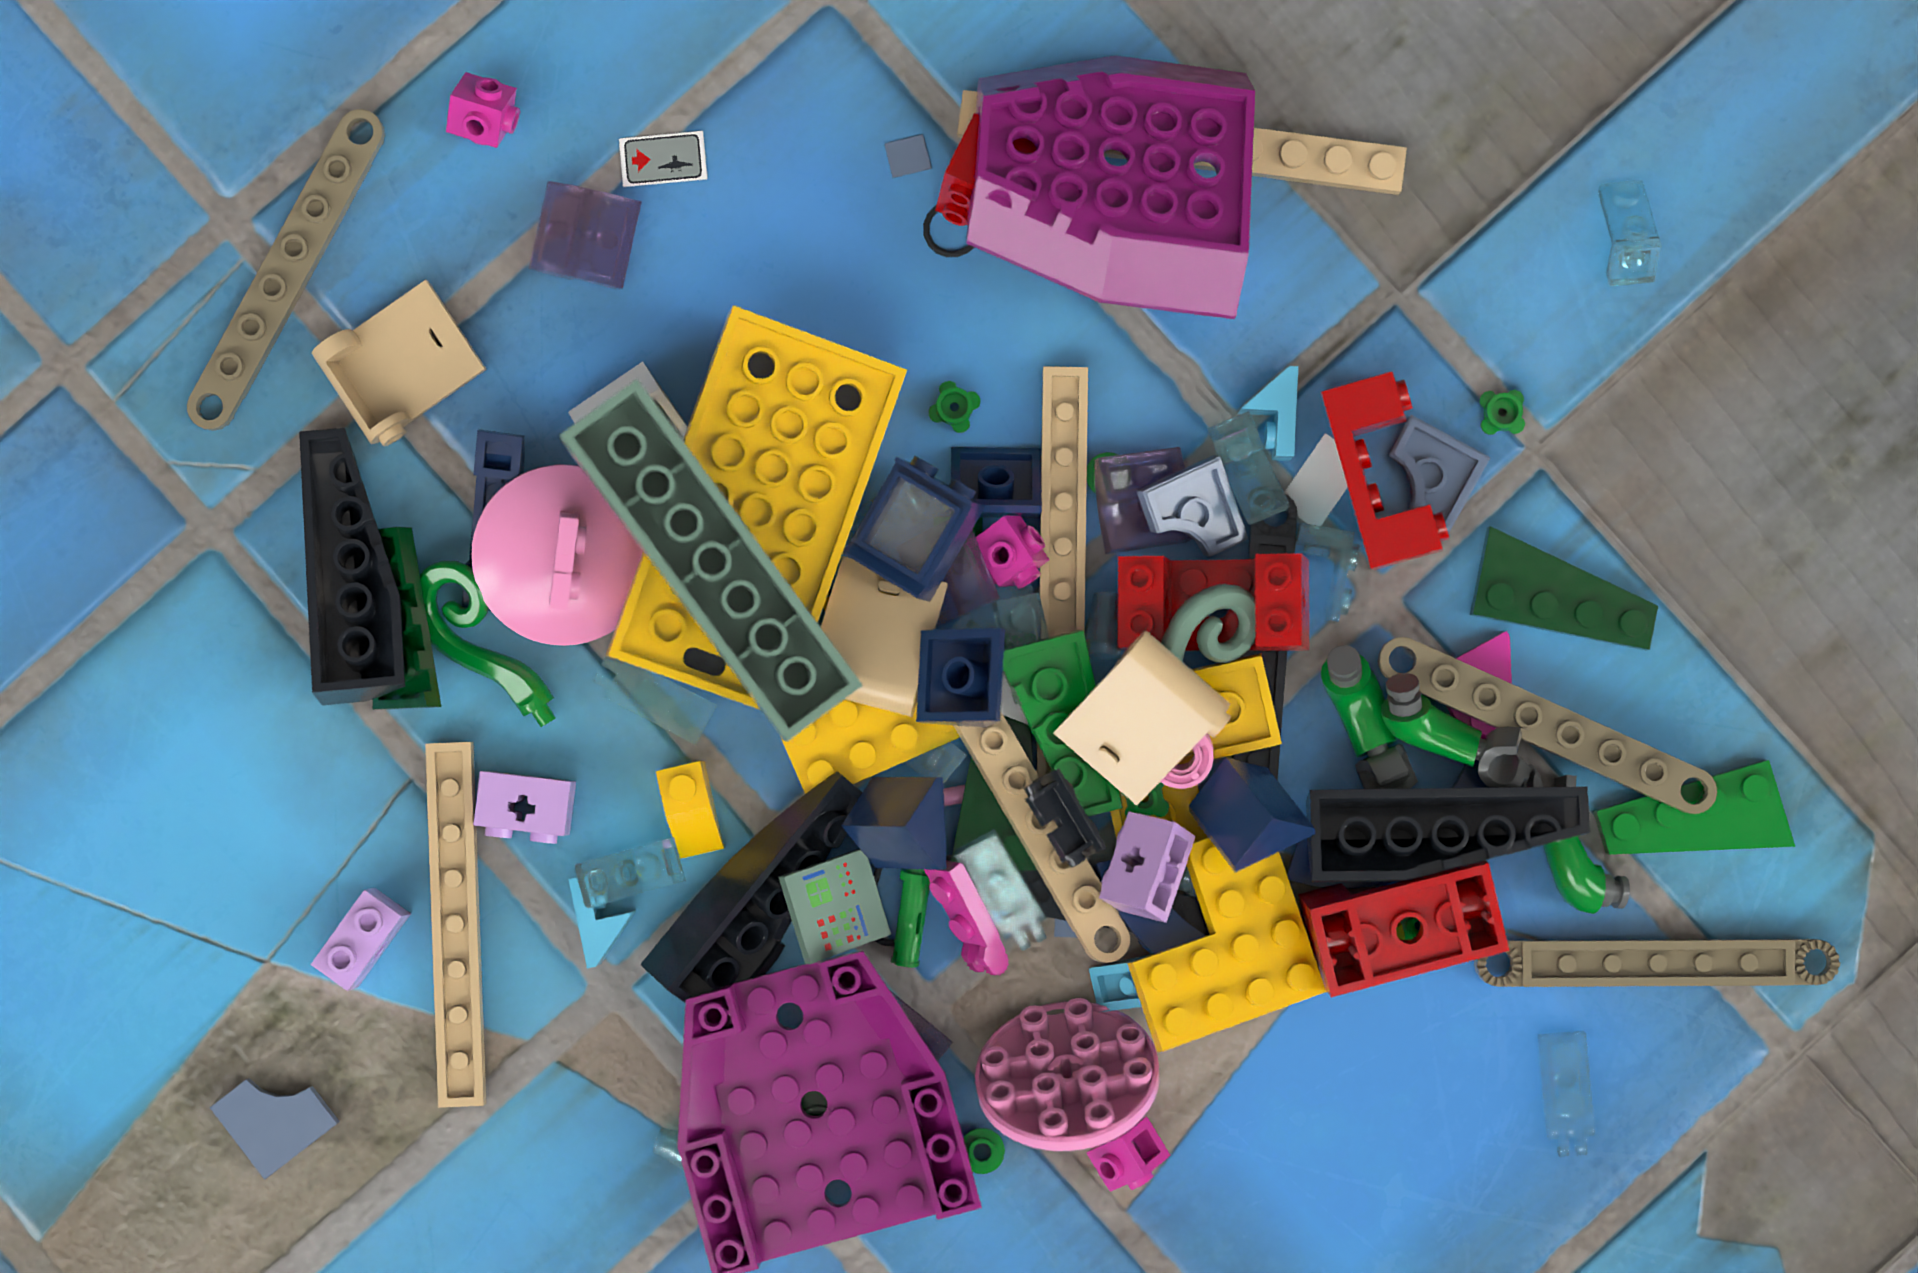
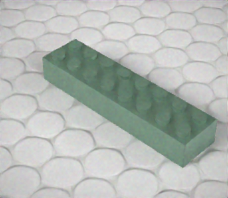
M638 379L560 434L559 439L783 740L789 741L863 686Z

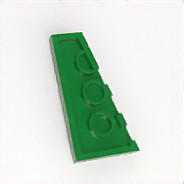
M1075 630L1004 648L1003 674L1051 770L1054 771L1058 768L1061 770L1065 779L1073 786L1075 796L1088 817L1123 808L1119 790L1054 734L1059 725L1096 687L1084 631Z
M1762 760L1712 775L1717 786V796L1713 805L1702 813H1684L1648 796L1638 797L1593 811L1605 853L1608 855L1796 846L1769 760ZM1698 780L1682 784L1681 796L1687 803L1695 804L1703 798L1704 786Z

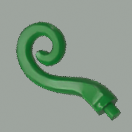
M446 560L426 567L420 574L431 644L455 663L498 683L508 693L523 717L532 713L540 727L554 720L556 717L547 704L554 697L536 672L517 659L464 640L454 633L443 619L438 608L437 594L441 586L451 582L463 587L470 599L468 608H464L458 602L452 600L442 606L443 615L451 624L461 628L474 627L488 613L489 607L484 602L483 595L475 581L473 569L462 562Z

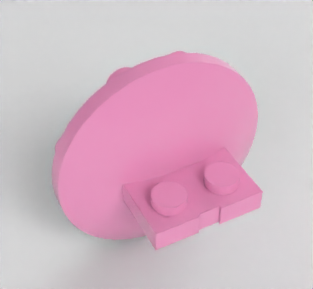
M555 464L526 471L507 482L495 493L478 520L472 542L471 557L474 578L483 595L484 602L503 624L530 640L544 644L566 646L587 643L615 630L643 551L580 466Z
M1075 998L1069 1002L1051 1003L1042 1006H1028L1019 1015L1002 1025L989 1038L978 1057L975 1083L980 1106L988 1120L1000 1132L1012 1140L1033 1148L1051 1151H1072L1106 1143L1136 1125L1149 1110L1156 1097L1160 1071L1158 1055L1151 1038L1136 1021L1118 1010L1106 1011L1110 1009L1099 1004L1090 1003L1083 998ZM1065 1009V1013L1047 1015L1048 1011Z

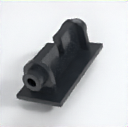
M1059 768L1032 781L1033 783L1023 788L1027 794L1024 800L1028 803L1041 827L1052 820L1057 824L1058 827L1046 834L1062 863L1066 861L1069 867L1073 868L1085 861L1086 857L1106 848L1099 836L1096 825L1087 816L1075 796L1073 786L1065 779Z

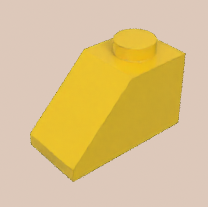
M697 761L655 771L665 816L679 858L682 859L725 849L705 761Z

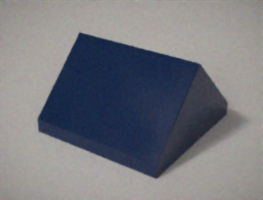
M951 447V480L954 478L976 491L973 500L985 506L980 517L1001 518L1003 516H1021L1022 518H1040L1042 513L1041 448ZM950 508V516H952L955 511L952 508Z
M1005 629L921 630L916 722L985 728L1001 721Z
M1230 758L1224 759L1189 804V812L1235 873L1315 834L1314 826L1268 768Z
M872 777L841 825L876 868L947 869L943 777Z

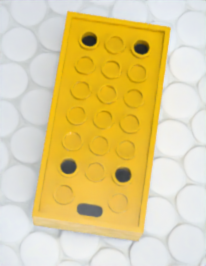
M733 305L726 317L682 441L818 623L907 370ZM642 552L606 655L760 709L645 553Z

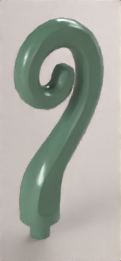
M1218 584L1205 588L1190 597L1177 610L1163 635L1161 644L1183 662L1186 645L1197 625L1214 611L1229 608L1238 617V627L1232 638L1224 643H1219L1218 635L1221 633L1223 623L1218 617L1210 616L1201 624L1197 632V644L1202 655L1214 662L1228 663L1243 656L1255 642V598L1249 591L1236 585Z

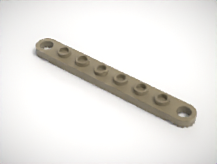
M364 109L352 110L342 117L188 399L187 412L192 422L197 426L211 431L221 430L228 426L231 420L234 419L242 400L248 394L368 174L375 156L384 143L385 128L372 112ZM359 121H366L373 127L372 138L365 144L358 145L352 143L349 137L351 127H354L355 123H359ZM216 395L223 403V410L216 419L206 420L200 412L201 401L205 400V397Z
M1407 637L1391 639L1379 651L1377 660L1379 669L1386 678L1389 679L1393 675L1400 674L1390 666V653L1396 647L1407 648L1414 657V663L1412 668L1406 673L1417 676L1420 684L1419 691L1422 695L1496 729L1501 727H1521V740L1656 801L1690 814L1702 813L1708 810L1715 802L1717 786L1713 777L1706 771ZM1691 777L1697 778L1698 781H1701L1702 786H1704L1703 798L1695 804L1687 803L1681 796L1683 782Z
M1818 939L1507 940L1510 951L1505 953L1510 959V967L1507 973L1499 977H1495L1487 971L1486 959L1488 957L1474 960L1475 971L1479 978L1485 983L1496 987L1821 985L1833 980L1840 967L1839 954L1834 946ZM1819 949L1826 957V966L1819 974L1812 975L1805 970V965H1803L1805 960L1803 959L1810 950Z

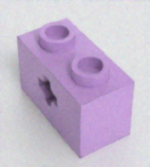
M480 771L473 826L486 827V836L512 838L513 830L531 832L530 841L557 844L558 836L570 835L576 781ZM526 795L528 804L536 805L535 813L527 814L525 820H522V812L515 811L514 807L515 802H522Z
M1128 811L1124 826L1117 835V846L1111 864L1103 876L1102 890L1099 898L1122 912L1166 923L1196 836L1175 822Z
M365 889L310 965L346 991L359 987L411 913L378 889Z

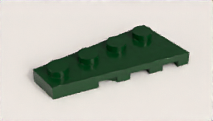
M1491 526L1487 527L1470 615L1645 651L1650 650L1658 605Z
M412 527L378 529L401 597L406 686L372 699V710L442 707Z
M1004 716L1033 765L1030 726ZM971 757L951 861L963 863L968 874L1037 870Z

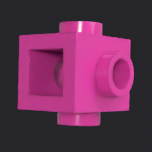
M465 72L450 95L446 132L470 139L479 145L498 148L506 133L513 134L518 124L520 108L514 106L517 88L502 84L493 78H483Z
M1003 516L970 541L971 546L981 559L979 566L982 573L991 583L997 584L998 587L1017 586L1020 589L1029 585L1041 575L1038 569L1049 561L1048 556L1043 550L1045 547L1043 538L1035 528L1030 525L1027 526L1021 516Z
M1147 1116L1117 1138L1094 1146L1086 1152L1110 1192L1125 1185H1128L1130 1190L1142 1186L1154 1177L1152 1171L1171 1156Z

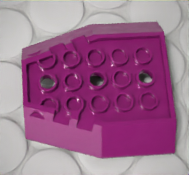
M1115 55L979 78L976 113L980 116L975 184L969 202L966 244L1099 303L1235 319L1249 255L1255 89L1246 73ZM1018 138L1028 139L1035 145L1036 152L1022 154L1014 148L1012 142ZM1108 150L1119 151L1125 156L1127 163L1123 166H1113L1105 160L1103 153ZM1197 162H1207L1215 168L1217 175L1212 178L1202 177L1195 171L1194 164Z
M864 951L829 957L813 964L804 963L735 982L686 999L677 1147L712 1273H745L759 1269L763 1261L936 1215L937 1220L982 1208L946 1074ZM785 1003L797 1004L803 1012L802 1023L795 1028L783 1026L778 1019V1009L781 1005ZM810 1091L820 1092L827 1100V1110L819 1116L807 1114L802 1107V1097ZM842 1180L850 1186L852 1196L849 1201L843 1204H835L828 1199L826 1186L831 1181Z

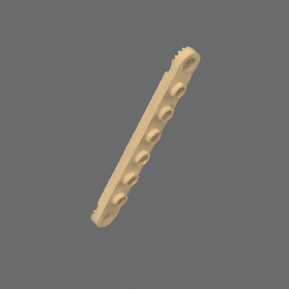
M1002 712L999 723L985 728L954 726L1072 931L1075 932L1085 949L1086 954L1093 960L1105 963L1114 962L1122 958L1130 945L1129 931L1116 908L1099 898L1102 884L1087 858L1073 868H1070L1066 861L1062 863L1046 834L1058 827L1057 824L1052 820L1041 827L1028 803L1024 800L1027 794L1023 788L1040 777ZM1103 926L1113 929L1118 938L1115 949L1108 953L1101 952L1096 947L1094 940L1096 932Z

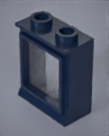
M914 456L913 460L909 462L896 457L894 460L896 461L895 465L852 540L843 549L842 553L915 598L931 602L985 506L973 500L976 491L954 478H952L948 485L936 478L935 475L939 469L921 458Z

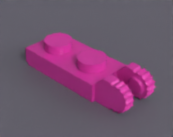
M946 861L947 869H924L931 882L929 888L932 895L942 904L950 919L949 927L952 933L963 942L961 956L964 962H967L970 970L975 972H984L986 970V973L990 975L1001 976V973L1008 970V960L1010 959L1007 957L1008 954H1005L1006 949L999 938L1000 934L964 864Z

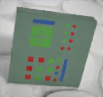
M860 848L779 876L805 964L816 963L891 935L869 860Z

